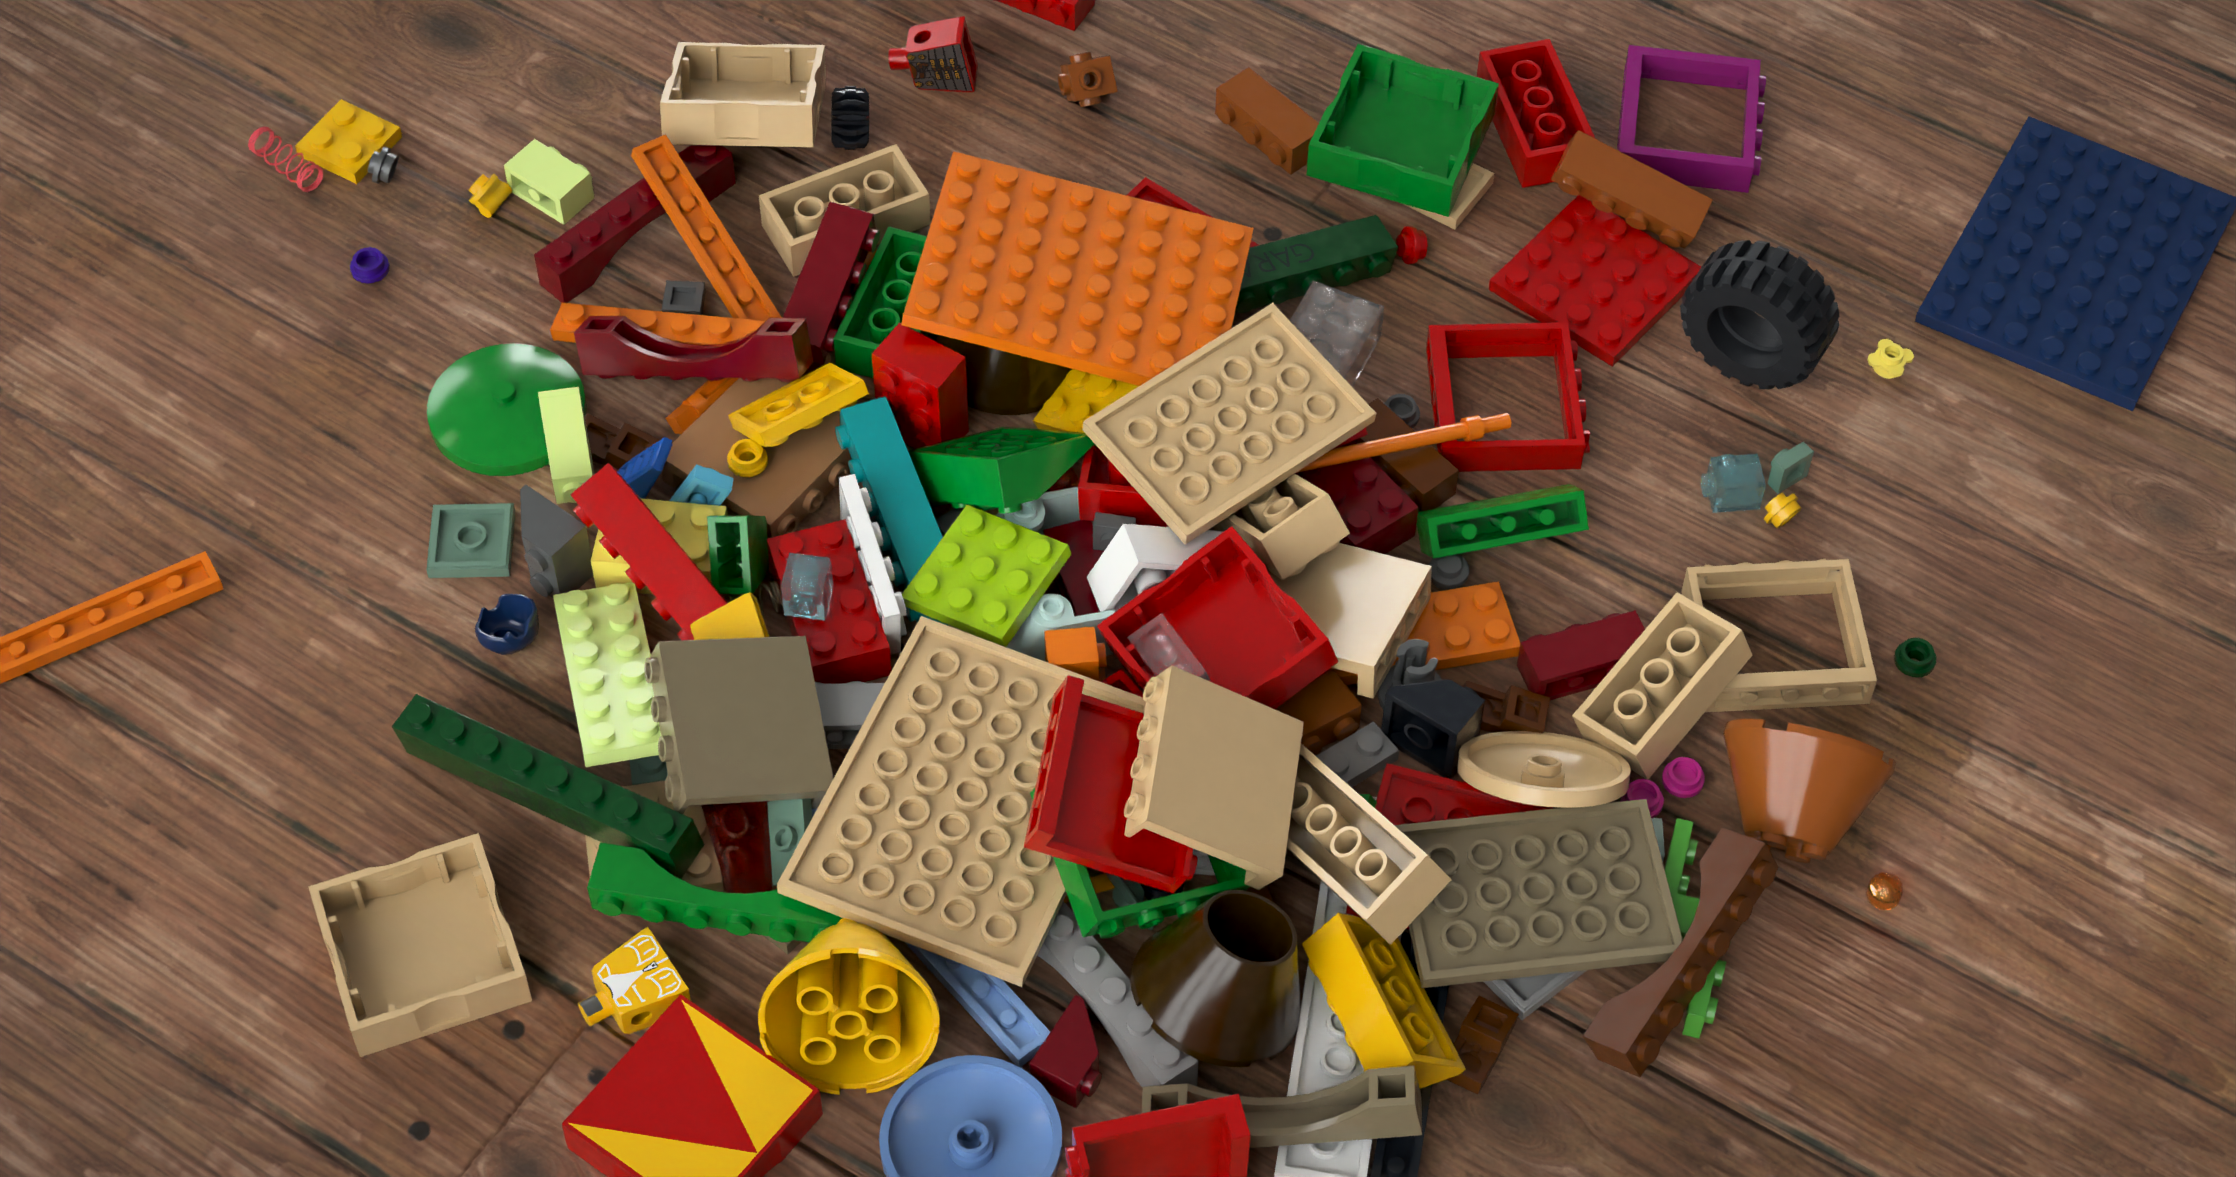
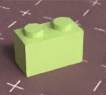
M536 139L531 141L504 165L507 184L512 188V193L563 225L594 199L592 176L587 168L579 163H573L562 156L554 147H547Z

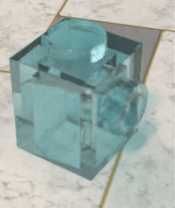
M1725 454L1718 457H1710L1707 473L1701 476V491L1704 498L1709 497L1712 513L1760 509L1766 484L1758 454Z
M789 552L781 583L784 615L817 620L826 619L834 587L831 558Z

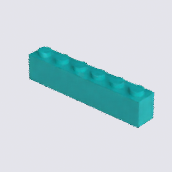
M884 396L841 409L840 426L835 427V432L841 449L848 448L852 460L848 461L851 475L855 474L857 482H861L863 488L866 487L872 506V511L869 512L870 517L875 516L883 538V546H880L881 551H888L892 559L895 576L893 582L896 587L902 585L905 590L943 537L888 400ZM906 607V615L910 622L916 620L918 623L920 617L923 616L948 626L946 623Z

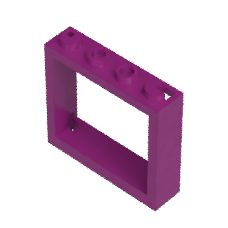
M1629 45L1624 69L1617 150L1686 186L1748 193L1752 175L1759 176L1761 156H1755V151H1760L1763 129H1758L1757 124H1762L1765 106L1764 102H1758V97L1763 98L1766 85V76L1760 75L1761 60ZM1640 78L1746 90L1741 158L1636 146L1635 134Z

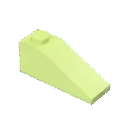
M579 387L538 392L557 504L577 503L570 494L594 475L593 460Z

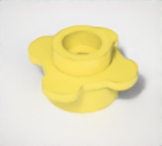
M1882 339L1878 342L1876 352L1869 354L1867 359L1869 365L1873 367L1879 376L1892 379L1903 374L1906 363L1913 361L1914 354L1910 349H1903L1900 345L1893 343L1889 339Z

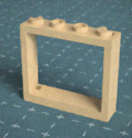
M1824 558L1817 561L1792 562L1784 560L1777 563L1752 564L1744 562L1737 565L1687 567L1681 590L1682 595L1702 607V600L1832 593L1849 668L1737 674L1705 712L1870 704L1877 678L1849 559L1826 560Z

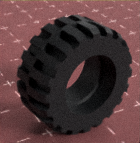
M1750 240L1737 241L1734 244L1723 245L1716 252H1712L1686 289L1682 297V304L1680 305L1681 320H1683L1682 325L1685 335L1691 337V346L1696 352H1701L1704 355V361L1711 367L1714 365L1721 370L1720 374L1729 379L1734 377L1740 380V384L1749 387L1755 384L1759 386V389L1769 390L1775 386L1777 389H1782L1801 383L1814 371L1837 334L1839 328L1838 318L1840 317L1837 302H1834L1835 295L1830 285L1826 286L1823 283L1824 276L1817 269L1813 271L1808 266L1809 262L1801 256L1797 258L1789 253L1790 250L1782 246L1775 248L1770 246V242L1760 240L1754 244Z

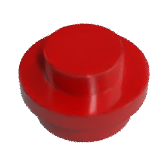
M1405 226L1396 238L1397 254L1399 257H1402L1405 264H1415L1418 260H1423L1427 254V237L1423 230H1417L1414 226Z

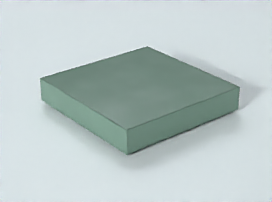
M514 503L433 505L426 568L428 578L510 577L515 523Z

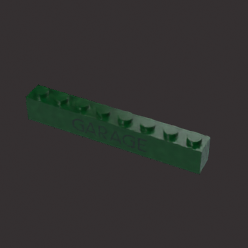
M1373 215L1250 247L1235 314L1247 313L1252 309L1272 303L1281 304L1289 299L1304 295H1314L1320 291L1338 286H1348L1360 280L1381 277L1386 273H1390L1398 246L1379 217Z
M415 694L392 725L407 753L597 841L643 849L659 866L682 879L705 845L692 818L418 694Z

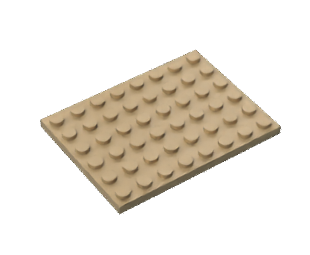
M921 616L777 883V893L841 918L851 919L857 923L868 925L885 935L1023 987L1067 895L1053 856L1024 848L1033 802L1030 793L1035 788L1054 693L1065 678L1071 675L1085 680L1082 694L1141 713L1145 711L1146 701L1143 700V697Z

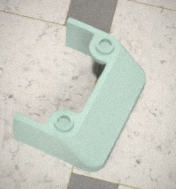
M1078 487L1045 492L1037 500L1022 503L1023 509L1020 511L997 513L995 515L1043 534L1044 529L1080 520ZM1044 594L1012 638L1007 648L1045 661L1044 631L1095 627L1097 643L1105 644L1106 656L1112 655L1114 653L1108 647L1097 625L1115 613L1116 610L1075 617L1072 606L1065 597L1058 594Z

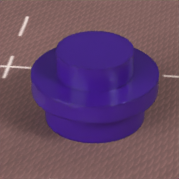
M367 247L360 249L352 258L350 264L351 274L355 280L361 283L378 282L389 272L388 259L376 248Z

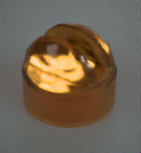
M1890 872L1876 874L1869 881L1866 890V897L1869 903L1880 910L1895 908L1903 894L1902 882L1899 877Z

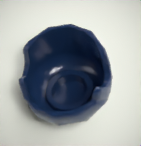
M523 594L501 595L494 609L487 610L485 607L481 609L478 622L474 628L476 637L484 648L501 655L513 654L528 647L535 640L539 630L538 610L534 600Z

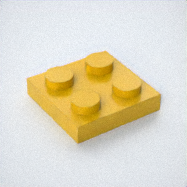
M341 99L295 145L297 153L304 155L305 160L313 161L315 165L358 184L368 173V165L374 151L381 152L384 146L392 149L402 138V133L399 126Z

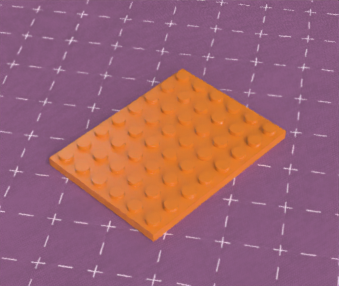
M953 151L905 306L901 325L1141 386L1232 328L1254 228Z

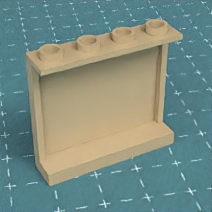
M1339 543L1334 550L1320 554L1308 562L1306 568L1293 577H1287L1282 580L1268 571L1276 585L1296 600L1329 639L1339 661L1331 668L1358 674L1357 694L1374 698L1397 658L1398 648L1402 643L1406 642L1430 599L1432 566Z
M1170 666L1156 677H1152L1144 689L1143 700L1146 701L1144 717L1137 730V738L1140 740L1138 753L1130 771L1133 784L1131 795L1124 808V816L1127 818L1124 835L1130 838L1142 829L1157 833L1245 869L1244 884L1260 890L1283 876L1304 722L1175 666Z

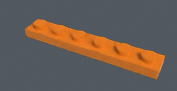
M665 134L633 148L632 159L733 318L766 321L769 318H782L667 135Z
M562 303L550 328L553 341L576 343L574 332L589 316H625L641 328L662 338L684 344L703 346L723 344L740 339L758 329L765 321Z
M206 551L0 637V684L223 590L221 580Z

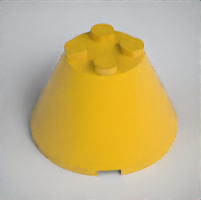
M847 918L839 920L836 925H832L818 933L773 978L762 996L758 1011L760 1041L766 1055H770L820 1089V1092L840 1095V1089L866 1088L868 1094L888 1089L903 1082L915 1074L929 1059L939 1035V1007L934 993L927 982L885 934L868 925L857 923Z

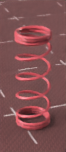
M261 127L253 132L249 139L248 147L254 154L264 157L265 162L268 165L275 166L276 171L286 174L287 179L290 182L296 183L297 187L303 192L313 191L320 185L323 179V169L315 165L313 161H309L300 168L297 181L292 180L288 174L296 171L301 166L304 155L302 153L294 154L287 163L286 172L278 169L277 165L284 163L291 156L293 151L292 145L286 144L279 149L282 139L280 136H275L269 127ZM268 131L270 136L267 143L261 149L255 150L256 139L263 132ZM278 138L279 144L276 149L266 154V151L272 146L274 139ZM285 147H290L289 155L283 161L277 163L279 153ZM279 149L275 157V163H270L266 157ZM300 155L302 159L299 165L293 170L288 171L292 159ZM307 164H312L311 166H308L307 168H305V169L303 170V172L301 173L302 169H303ZM314 169H318L319 173L316 180L310 186L303 187L302 181L309 178Z

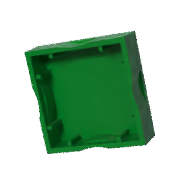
M1357 44L1341 77L1339 91L1333 102L1326 108L1309 143L1306 176L1449 217L1495 115L1499 83L1450 69L1426 66L1404 56Z

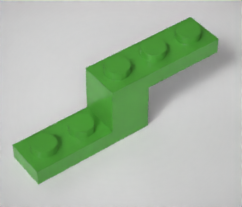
M1677 818L1664 870L1683 940L1694 920L1700 899L1686 896L1690 876L1684 875L1682 872L1684 864L1693 865L1698 840L1690 839L1694 822ZM1718 959L1708 974L1704 987L1694 995L1689 1003L1682 1035L1699 1039L1704 1023L1713 1024L1718 998L1710 997L1712 986H1721L1726 961Z

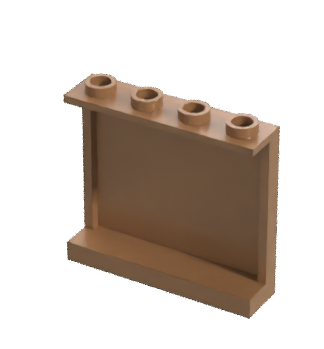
M739 378L672 443L673 445L661 473L662 480L674 488L686 479L696 464L705 468H712L721 474L734 478L732 491L722 504L739 515L765 516L767 521V537L772 538L795 532L798 524L809 513L815 512L820 507L824 497L834 487H839V478L848 476L850 472L848 461L852 460L848 448L842 450L838 443L835 427L840 426V411H835L823 417V421L819 425L809 429H800L792 433L786 442L774 447H764L768 456V464L760 474L753 477L735 475L728 467V453L737 441L750 438L733 429L728 415L791 383L781 382L778 378H762L750 382Z

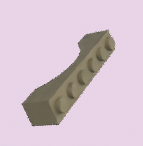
M1414 1066L1368 1069L1349 1081L1309 1094L1259 1098L1240 1096L1251 1135L1250 1148L1422 1135V1097ZM1188 1083L1143 1087L1142 1113L1229 1096V1094L1206 1090Z

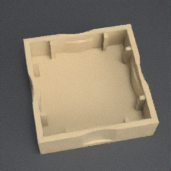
M678 42L672 61V75L666 81L660 100L662 136L666 134L672 145L813 147L826 89L825 45H741L732 43Z
M479 833L419 851L393 864L368 867L308 886L323 939L336 975V983L349 1027L360 1057L532 1001L527 978L510 926L505 919L495 881Z

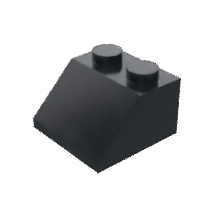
M1450 679L1392 686L1385 694L1381 730L1399 751L1441 776L1452 779L1458 772V758L1461 746L1480 734L1485 700L1479 697L1471 688L1460 686Z

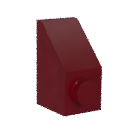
M1077 995L1074 996L1030 1062V1074L1044 1086L1048 1093L1074 1108L1078 1107L1085 1095L1091 1097L1095 1093L1102 1079V1073L1099 1072V1051L1084 999Z

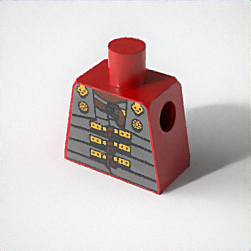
M965 16L912 26L908 31L906 47L889 49L890 69H910L916 88L922 90L975 92L978 63Z

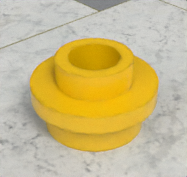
M752 439L739 440L731 447L728 453V467L735 475L740 477L756 476L763 472L768 464L767 452L764 447Z
M1783 492L1780 493L1764 507L1768 514L1763 520L1767 524L1772 523L1779 529L1802 509L1796 502L1798 497L1795 493L1788 497Z

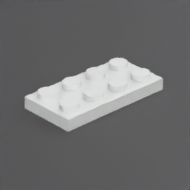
M855 474L840 477L841 520L846 519L847 527L852 536L854 547L856 548L890 646V655L901 652V636L907 634L903 616H906V607L901 592L894 593L891 582L895 580L894 571L889 556L884 558L882 556L880 546H883V538L878 522L871 523L869 512L872 511L869 493L866 487L859 489Z

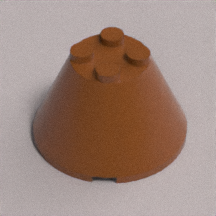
M1735 719L1728 721L1725 724L1723 735L1744 834L1747 837L1766 843L1769 850H1771V847L1785 850L1784 857L1793 861L1810 863L1811 858L1826 860L1827 855L1834 850L1895 770V760L1889 758V763L1882 760L1884 753L1882 750L1837 733L1794 723H1788L1786 731L1764 728L1766 723L1764 719Z

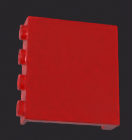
M1068 675L1054 693L1024 848L1174 893L1185 880L1190 881L1195 873L1198 857L1193 854V848L1147 829H1142L1130 838L1124 835L1127 820L1124 816V808L1131 795L1133 784L1130 771L1138 753L1140 740L1137 738V730L1144 717V713L1082 694L1085 680Z
M1239 1093L1073 1127L1072 1146L1065 1147L1068 1168L1065 1169L1066 1177H1247L1251 1135Z

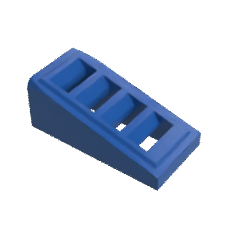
M666 437L626 462L618 471L641 499L646 498L663 470L673 445L671 443L672 440Z

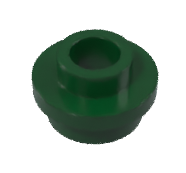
M1916 637L1909 638L1897 647L1894 654V662L1896 667L1905 675L1924 677L1933 671L1936 664V654L1933 646L1928 641Z

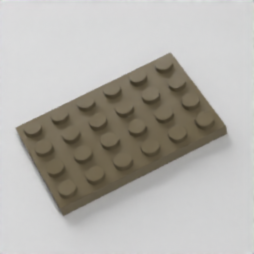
M1646 799L1612 802L1589 807L1554 808L1394 825L1421 848L1452 879L1409 925L1422 988L1665 962L1683 941Z

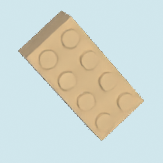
M897 144L759 195L762 227L793 277L800 275L830 201L874 214L876 230L880 231L878 244L881 243L888 226L912 232L931 225L929 193Z
M1296 474L1285 479L1213 526L1215 531H1225L1232 526L1266 565L1267 570L1282 580L1301 573L1306 568L1308 562L1320 554L1334 550L1339 545L1340 540L1350 534L1329 494Z
M1677 592L1572 715L1583 739L1617 752L1627 760L1632 771L1648 780L1752 657L1742 629Z

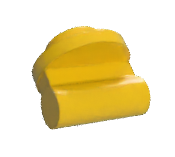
M494 173L489 178L482 174L468 189L473 194L469 202L479 208V212L483 216L490 218L512 193V188L507 183L498 179V176Z

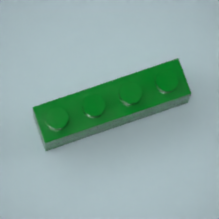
M1571 484L1420 511L1417 517L1421 552L1433 559L1589 530L1584 490Z

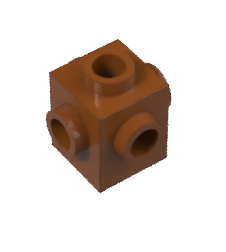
M1085 52L1069 56L1070 63L1060 65L1062 72L1058 74L1060 92L1063 96L1067 95L1068 101H1079L1080 107L1101 103L1100 96L1118 92L1110 55L1092 58L1091 52ZM1085 75H1086V77H1087V82H1086V84L1084 83V76H1085Z

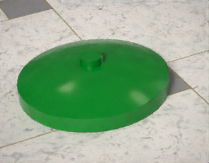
M510 343L493 345L473 351L450 365L437 379L430 392L427 403V418L432 438L446 458L461 468L474 473L489 476H513L537 470L549 464L538 392L579 387L585 417L587 404L582 381L574 368L566 360L541 347Z

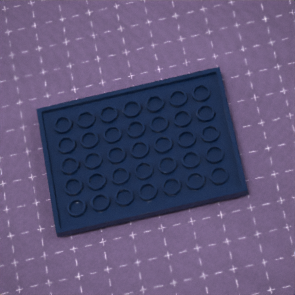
M2029 116L1920 306L1915 322L2133 411L2236 211V197Z

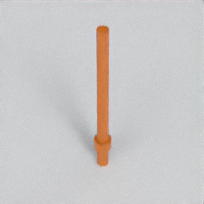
M1508 413L1484 418L1474 415L1461 418L1460 423L1334 448L1298 472L1461 438L1465 441L1481 439L1485 433L1511 428V418Z

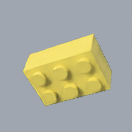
M641 499L711 582L707 517L728 516L727 507ZM598 529L591 557L596 588L616 583L632 582L625 573L630 566L621 555L614 559L599 542L604 535ZM636 586L637 593L653 594L647 586L642 590Z

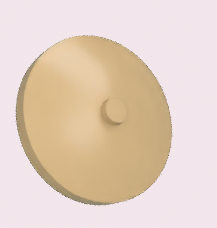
M1529 731L1495 732L1470 739L1459 750L1457 768L1459 775L1464 781L1482 792L1517 803L1555 808L1589 807L1615 801L1628 791L1631 773L1627 760L1605 746L1562 734Z

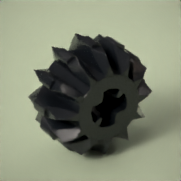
M845 86V88H835L832 92L831 142L835 148L856 150V148H865L869 143V93L865 88Z

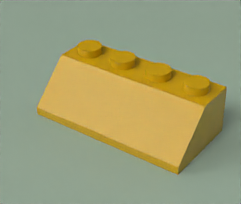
M1337 913L1302 943L1309 958L1308 965L1313 974L1319 978L1327 994L1326 1001L1330 1009L1337 1014L1345 1030L1346 1042L1356 1052L1364 1068L1363 1072L1368 1069L1414 1066L1419 1088L1421 1089L1457 1076L1466 1070L1425 989L1421 987V982L1398 937L1390 945L1362 918Z

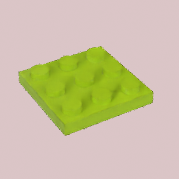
M966 505L902 593L905 607L974 636L1007 647L1071 556L1068 544Z

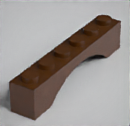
M1725 828L1720 830L1700 860L1702 878L1700 901L1694 920L1681 944L1669 959L1647 979L1627 992L1607 1000L1584 1033L1583 1038L1598 1060L1639 1078L1648 1065L1655 1061L1660 1047L1671 1030L1682 1020L1683 1013L1692 998L1704 987L1708 974L1718 959L1727 952L1731 939L1741 924L1750 917L1753 906L1764 889L1773 882L1779 867L1766 843Z

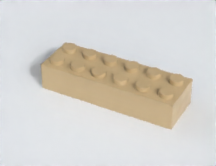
M1301 744L1286 849L1391 945L1452 879L1421 848Z

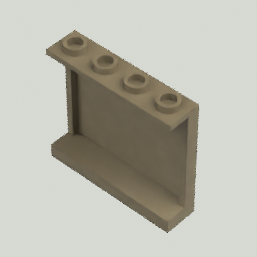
M806 636L658 641L651 656L646 658L644 671L647 683H652L654 697L651 703V713L653 721L659 722L661 736L658 741V753L660 760L666 762L668 776L665 780V793L667 800L673 802L674 811L684 814L689 805L811 798L812 809L818 808L834 778Z

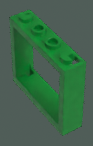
M1035 788L1030 793L1032 801L1034 797ZM1208 855L1218 884L1102 911L1086 866L1053 857L1083 938L1099 934L1101 939L1110 938L1122 933L1126 929L1125 927L1137 924L1140 929H1147L1160 924L1166 917L1177 915L1180 918L1218 893L1229 890L1246 891L1250 887L1244 884L1245 869Z

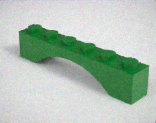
M601 842L587 886L592 909L598 910L605 915H634L655 923L664 920L683 923L694 929L718 928L739 936L757 934L769 936L779 942H791L792 940L810 942L822 930L836 925L839 920L843 919L779 894L777 889L741 894L718 892L697 887L673 876L659 866L643 849Z

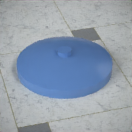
M965 1055L951 1057L932 1063L919 1070L895 1092L885 1109L880 1126L881 1162L886 1177H1055L1062 1155L1061 1120L1056 1105L1048 1091L1034 1076L1024 1069L1005 1060L988 1056Z

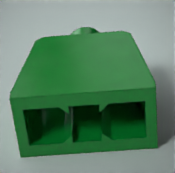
M753 515L708 516L711 583L720 594L753 593L769 573L766 517Z

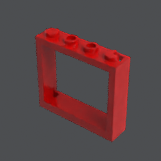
M1568 322L1429 325L1426 358L1434 428L1455 424L1448 358L1554 356L1565 439L1452 440L1437 443L1436 450L1454 465L1459 472L1581 469L1584 453H1590L1589 429L1583 430L1582 422L1586 421L1585 398L1579 399L1578 391H1581L1582 372L1581 368L1574 367V361H1577L1578 345L1575 340L1570 338Z

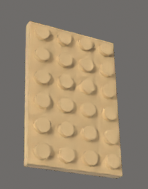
M1272 303L1083 421L1082 430L1186 545L1375 421L1376 412Z

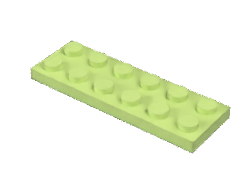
M633 582L616 583L605 587L572 590L567 593L553 595L585 767L659 755L658 741L661 732L659 722L653 721L651 713L654 692L652 683H647L644 671L646 658H649L651 653L635 584Z

